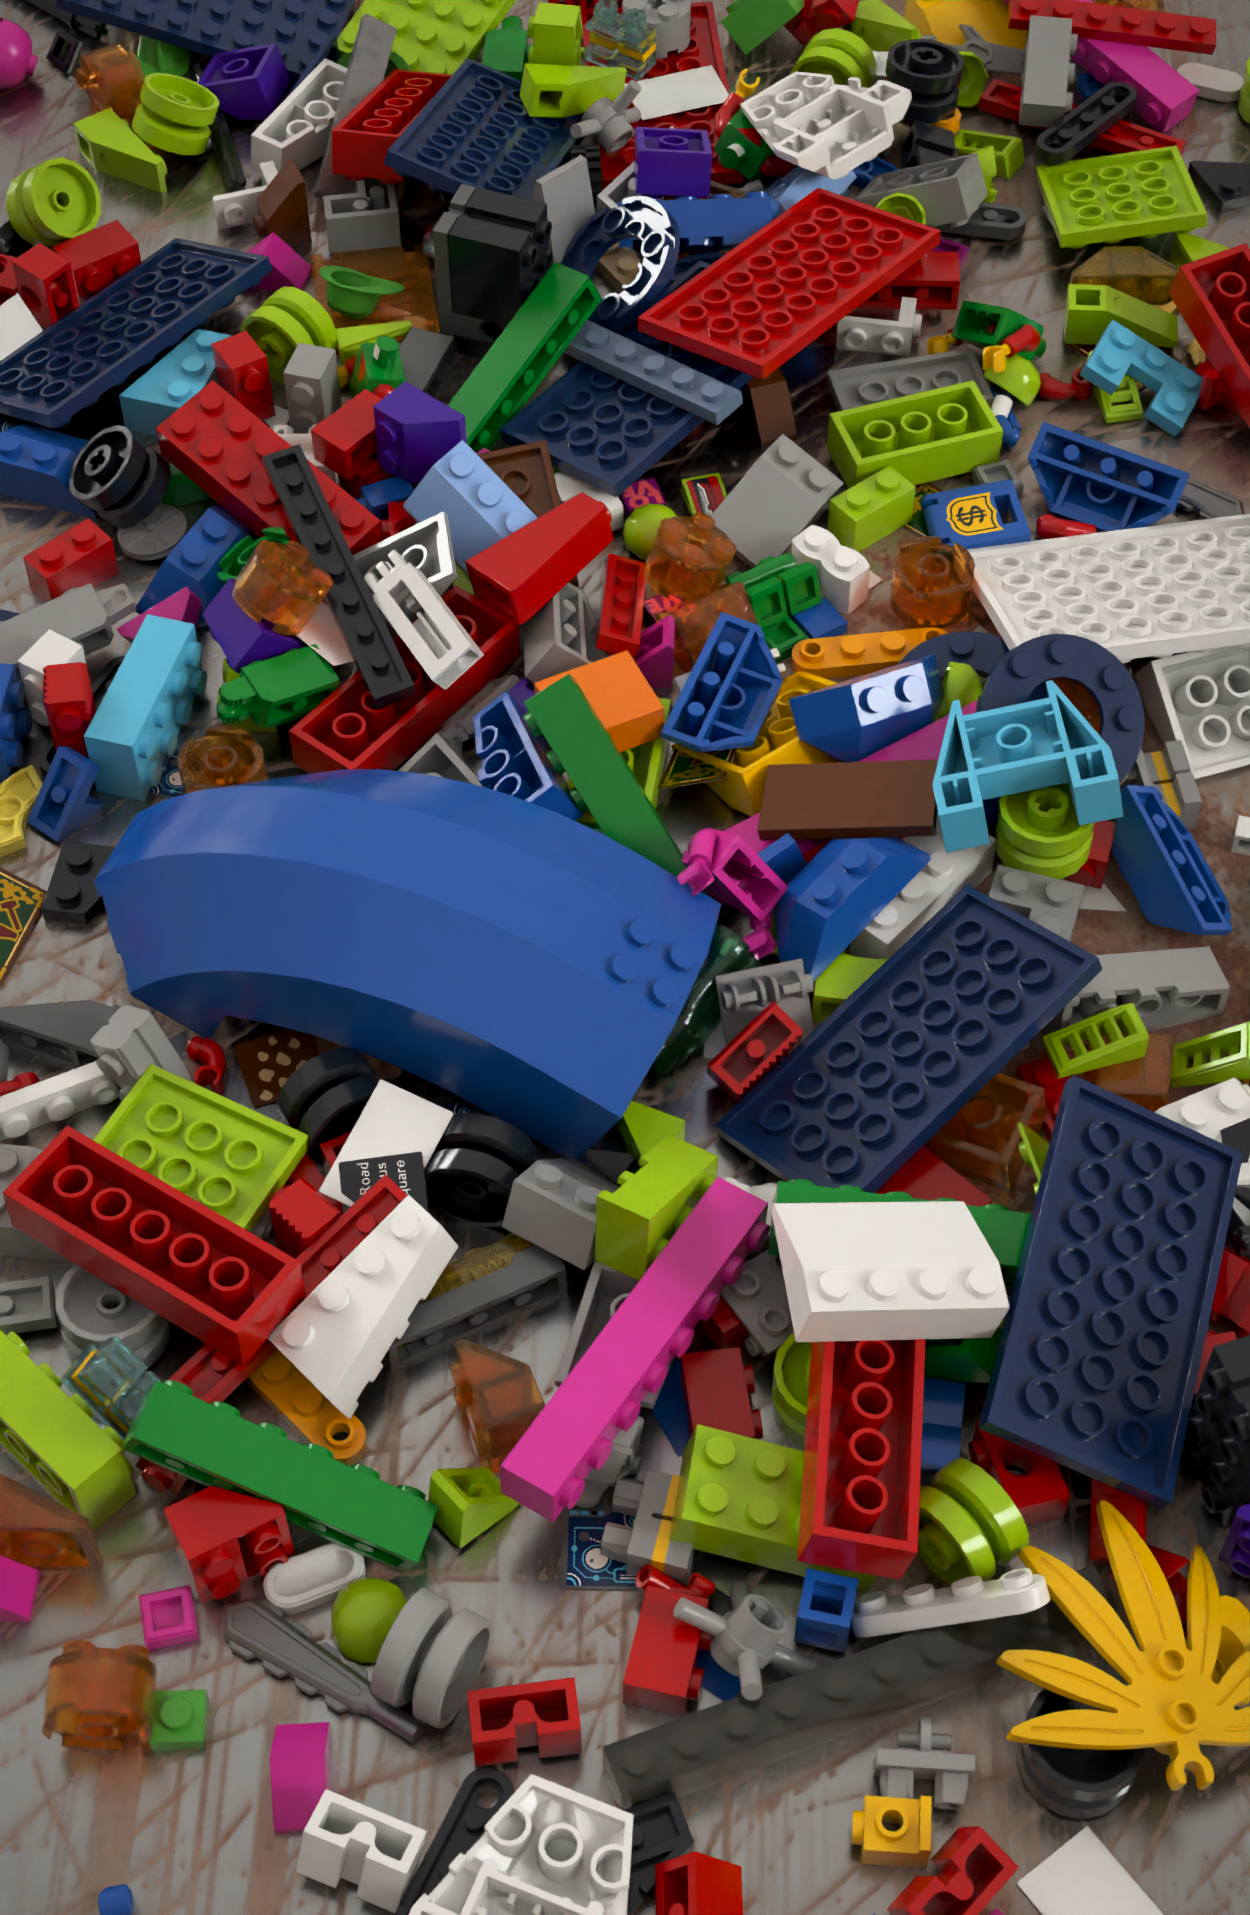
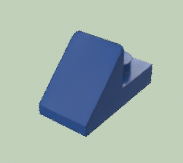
M58 746L27 822L57 842L66 840L103 805V803L89 795L100 766L69 746Z

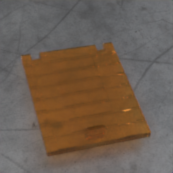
M424 244L414 245V252H404L403 246L334 252L332 260H323L322 254L310 255L315 298L331 316L336 330L337 328L411 320L412 327L439 333L427 251ZM330 265L354 269L368 276L397 282L403 285L405 289L401 293L381 295L372 314L365 318L352 319L329 308L326 298V280L320 276L319 269ZM402 335L395 337L398 343L402 340ZM337 345L335 350L336 356L340 355L339 345Z

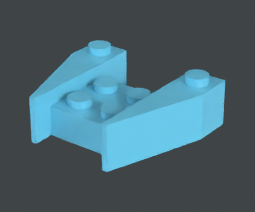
M1053 680L1046 681L1048 698L963 715L960 701H952L932 783L946 853L990 844L982 800L1068 783L1079 826L1124 817L1119 777L1110 747Z

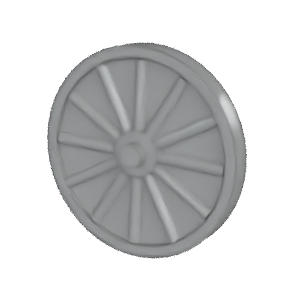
M159 504L146 519L137 525L125 529L119 528L117 538L122 551L129 557L144 561L156 560L168 556L188 533L189 528L184 514L179 509L170 505Z

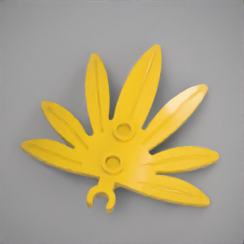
M1102 1500L1096 1506L1104 1544L1119 1594L1140 1651L1128 1629L1111 1605L1079 1573L1056 1557L1030 1545L1023 1547L1018 1553V1557L1027 1568L1031 1569L1032 1574H1039L1045 1577L1050 1598L1088 1642L1127 1681L1128 1686L1099 1668L1069 1656L1038 1650H1007L997 1659L996 1662L999 1666L1054 1693L1106 1711L1078 1709L1045 1714L1014 1726L1006 1735V1739L1012 1742L1072 1749L1120 1750L1153 1747L1156 1751L1170 1756L1171 1762L1166 1769V1781L1172 1791H1178L1187 1783L1184 1769H1188L1194 1774L1198 1790H1205L1214 1781V1770L1210 1761L1201 1754L1199 1745L1250 1746V1706L1239 1710L1234 1709L1235 1706L1250 1696V1650L1243 1653L1229 1666L1217 1684L1212 1681L1211 1675L1216 1663L1221 1639L1222 1613L1218 1585L1204 1550L1196 1544L1190 1552L1187 1585V1649L1178 1609L1158 1562L1144 1540L1124 1516L1109 1502Z

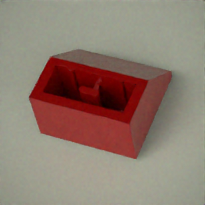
M209 1486L163 1509L177 1554L201 1603L212 1598L222 1599L237 1591L242 1583L258 1575L266 1576L273 1565L278 1562L283 1565L288 1562V1558L295 1556L286 1514L281 1504Z

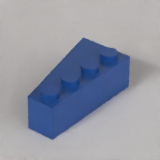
M767 192L746 193V198H732L730 194L711 195L710 199H697L696 197H677L675 200L654 199L672 214L678 225L680 235L678 254L732 250L779 216V202L772 197H768ZM631 237L619 241L620 248L635 255L643 256L641 253L643 241L641 239Z
M507 691L503 692L473 716L476 754L482 759V767L478 770L479 783L484 788L512 795L557 812L574 821L578 820L583 814L569 792L570 788L563 774L559 775L546 754L550 751V748L544 736L541 735L537 738L533 734L523 717L528 712Z

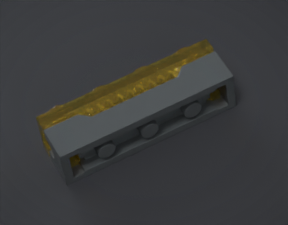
M510 1233L504 1240L488 1247H478L469 1250L460 1259L447 1264L426 1299L419 1300L407 1319L410 1325L401 1339L395 1338L385 1354L391 1370L567 1293L565 1265L560 1257L514 1233Z

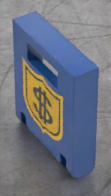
M1012 479L926 494L920 499V507L933 550L936 551L937 560L941 564L957 562L958 550L1031 541V532ZM1009 508L1013 523L1003 524L1000 515L1006 514Z

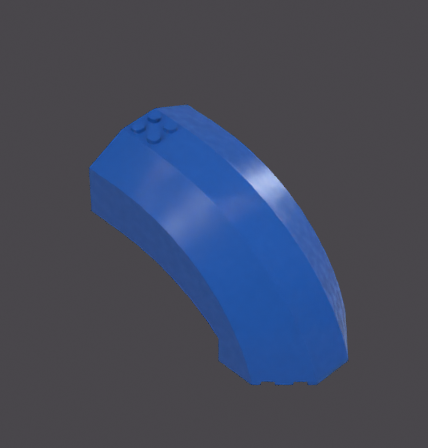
M346 769L204 789L165 799L136 814L94 880L98 896L103 898L109 917L107 924L116 952L121 954L127 973L125 980L130 995L204 1038H211L226 1015L281 1026L311 1034L349 1048H355L360 1052L407 1070L460 1096L499 1119L516 1126L528 1136L562 1156L579 1160L587 1149H590L622 1118L672 1031L708 955L721 908V903L702 892L693 896L692 889L688 883L681 885L676 876L604 834L557 812L512 795L467 782L422 773L382 769Z

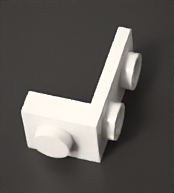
M274 161L259 163L262 186L218 195L212 198L218 229L254 222L253 216L258 215L256 200L278 174Z
M902 297L899 321L845 316L838 322L836 347L843 350L910 356L913 336L920 337L923 314H916L917 298Z

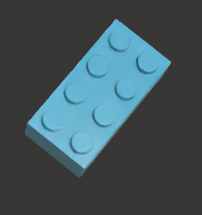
M149 614L146 615L84 734L89 759L100 766L94 780L97 792L145 802L151 786L156 787L162 774V765L167 755L171 756L174 753L177 735L182 725L188 724L192 714L193 702L197 694L201 695L204 692L207 683V673L202 669L201 664L202 645L200 642H197L194 624Z

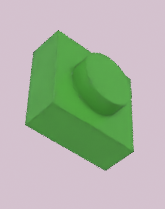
M206 1690L153 1691L149 1744L152 1751L206 1748L209 1698Z

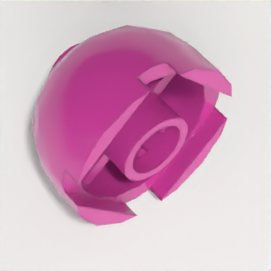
M0 17V90H10L21 85L26 74L34 75L38 56L32 54V40L29 34L20 25Z

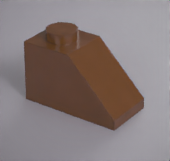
M289 161L257 198L258 215L253 216V221L259 238H266L274 232L288 246L311 241L312 239L305 181L295 161Z
M777 368L763 380L753 377L739 389L743 401L740 408L761 448L771 446L782 434L792 441L797 440V430L787 383L780 368Z

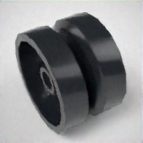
M910 39L898 42L890 48L885 72L887 76L885 81L911 90L912 100L903 120L936 123L954 115L960 91L958 86L962 79L965 61L962 55L953 47L938 41Z
M115 425L105 428L96 434L81 449L69 475V490L77 500L86 507L94 509L111 526L125 529L133 527L146 519L159 505L170 481V465L156 450L150 446H145L143 441L127 427Z
M340 1047L328 1050L308 1060L291 1074L282 1086L276 1101L278 1114L287 1126L309 1135L308 1151L306 1153L311 1160L319 1166H323L320 1144L353 1130L380 1080L376 1078L375 1070L364 1055L355 1048Z
M457 1113L453 1115L424 1169L427 1202L443 1215L462 1223L481 1227L502 1226L513 1181L536 1162V1146L529 1136L516 1126L496 1117L478 1113Z
M1044 1689L1038 1693L1027 1713L1025 1721L1045 1714L1066 1710H1106L1077 1702ZM1019 1743L1018 1766L1024 1785L1040 1804L1061 1816L1087 1819L1105 1815L1124 1801L1137 1775L1138 1768L1144 1757L1145 1748L1092 1750Z

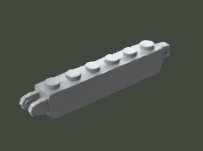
M89 583L82 587L71 588L60 597L44 604L32 605L24 613L6 621H0V663L14 664L18 681L22 682L17 661L49 629L82 645L85 656L110 645L114 636L111 626L137 610L129 589L125 583L95 591L92 584Z

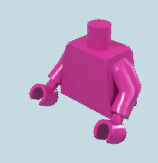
M710 827L699 831L688 843V852L682 858V864L686 869L677 875V879L681 885H684L686 882L689 884L693 896L707 888L719 900L749 915L750 927L754 932L743 937V943L749 952L753 951L755 959L759 960L777 948V943L769 931L772 927V908L789 887L741 837Z

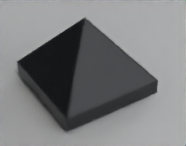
M58 27L46 59L70 74L81 56L83 42L65 29Z

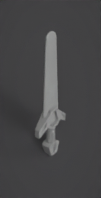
M960 24L959 28L967 42L963 46L960 45V47L959 45L956 46V44H950L949 46L957 51H970L982 59L986 71L1018 75L1024 73V66H1022L1024 50L988 43L973 26ZM934 35L921 36V39L937 41ZM1069 59V63H1075L1073 81H1077L1078 74L1089 73L1077 62Z

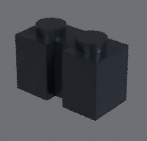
M914 120L900 146L902 168L905 169L957 157L958 149L955 148L953 131Z

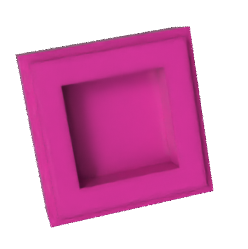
M190 1585L138 1595L147 1651L199 1640L193 1593Z

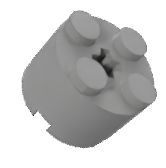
M623 0V30L628 31V34L634 33L656 42V50L648 57L649 59L667 58L668 52L676 49L678 54L684 51L690 42L691 0ZM633 40L628 42L630 50L644 54L650 48Z

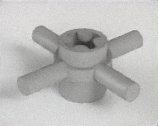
M630 80L614 102L609 97L599 99L585 111L581 119L582 122L571 126L570 133L574 138L586 136L579 146L598 145L600 143L608 154H612L628 143L635 133L630 123L637 122L641 118V112L638 108L627 109L642 89L638 82Z
M736 1582L731 1585L732 1611L727 1612L724 1616L716 1614L683 1597L676 1603L673 1611L674 1617L714 1636L709 1646L711 1654L724 1670L740 1677L741 1694L746 1700L753 1701L762 1696L763 1688L760 1669H763L768 1663L808 1682L814 1678L818 1668L817 1662L778 1644L779 1640L788 1630V1622L782 1611L765 1597L751 1594L747 1583Z

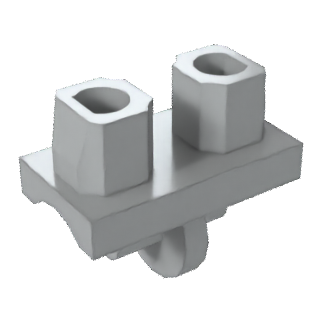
M919 1717L918 1732L898 1731L897 1747L915 1748L917 1751L877 1748L873 1764V1776L880 1777L879 1784L882 1797L913 1799V1779L934 1780L933 1807L950 1810L962 1809L968 1783L971 1782L975 1773V1755L931 1752V1750L951 1751L952 1734L932 1733L931 1717Z

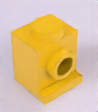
M865 1795L862 1811L853 1810L851 1822V1844L861 1845V1864L926 1869L931 1853L932 1796H920V1799ZM882 1823L901 1824L902 1827L898 1831H888Z

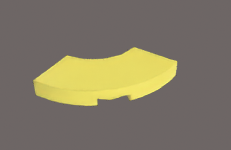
M29 765L12 774L0 784V858L26 848L24 831L43 784L33 765Z

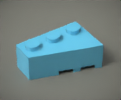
M196 329L119 395L125 427L133 432L157 437L155 428L212 380L218 384L212 343L232 335Z

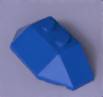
M1042 422L1028 455V460L1051 513L1076 522L1095 525L1096 529L1103 532L1147 527L1174 513L1190 477L1188 472L1046 422Z
M26 423L0 432V493L97 519L99 516L97 512L82 504L69 490V475L72 465L81 449L89 441Z
M221 505L209 507L166 557L136 605L137 610L135 612L142 614L187 586L203 603L196 628L208 626L202 613L224 586L217 577V572H222L218 565L221 558L230 548L250 535L253 541L259 538Z
M724 612L720 613L661 731L660 738L698 752L752 747L783 683L773 655L764 640L765 636L761 626Z
M930 654L789 698L800 741L809 746H814L841 763L858 762L937 721V713L940 711L943 702L944 690L935 654Z
M1126 785L1121 789L1124 817L1116 819L1112 853L1120 866L1121 875L1129 883L1139 902L1138 906L1142 914L1151 924L1192 934L1227 935L1233 929L1230 923L1229 902L1191 832L1174 810L1161 801L1163 799L1162 795L1156 787Z
M898 837L831 839L787 884L789 888L774 906L780 962L802 958L805 974H810L814 982L931 860L929 854Z

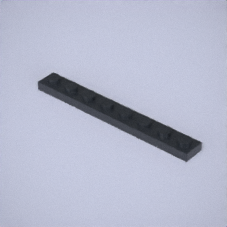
M300 444L262 456L264 470L375 708L378 709L415 696L414 683Z

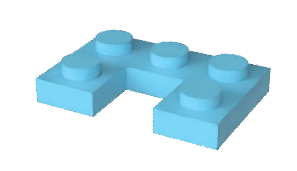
M1112 319L1082 369L1080 376L1110 395L1118 388L1125 374L1133 377L1156 392L1144 417L1175 437L1183 428L1199 397L1203 378Z

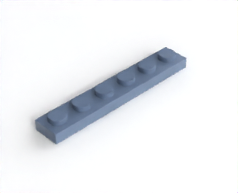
M588 320L563 352L716 425L720 424L743 403L740 390Z

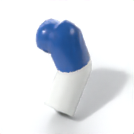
M996 395L991 411L1003 429L1002 445L1006 448H1013L1020 438L1018 429L1012 428L1011 423L1007 419L1013 401L1007 396Z

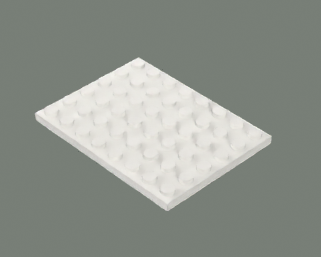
M1250 514L958 550V565L1009 650L1033 638L1050 634H1069L1089 639L1110 651L1122 664L1128 663L1132 659L1151 656L1155 658H1168L1174 653L1190 651L1207 653L1214 648L1228 646L1250 647Z

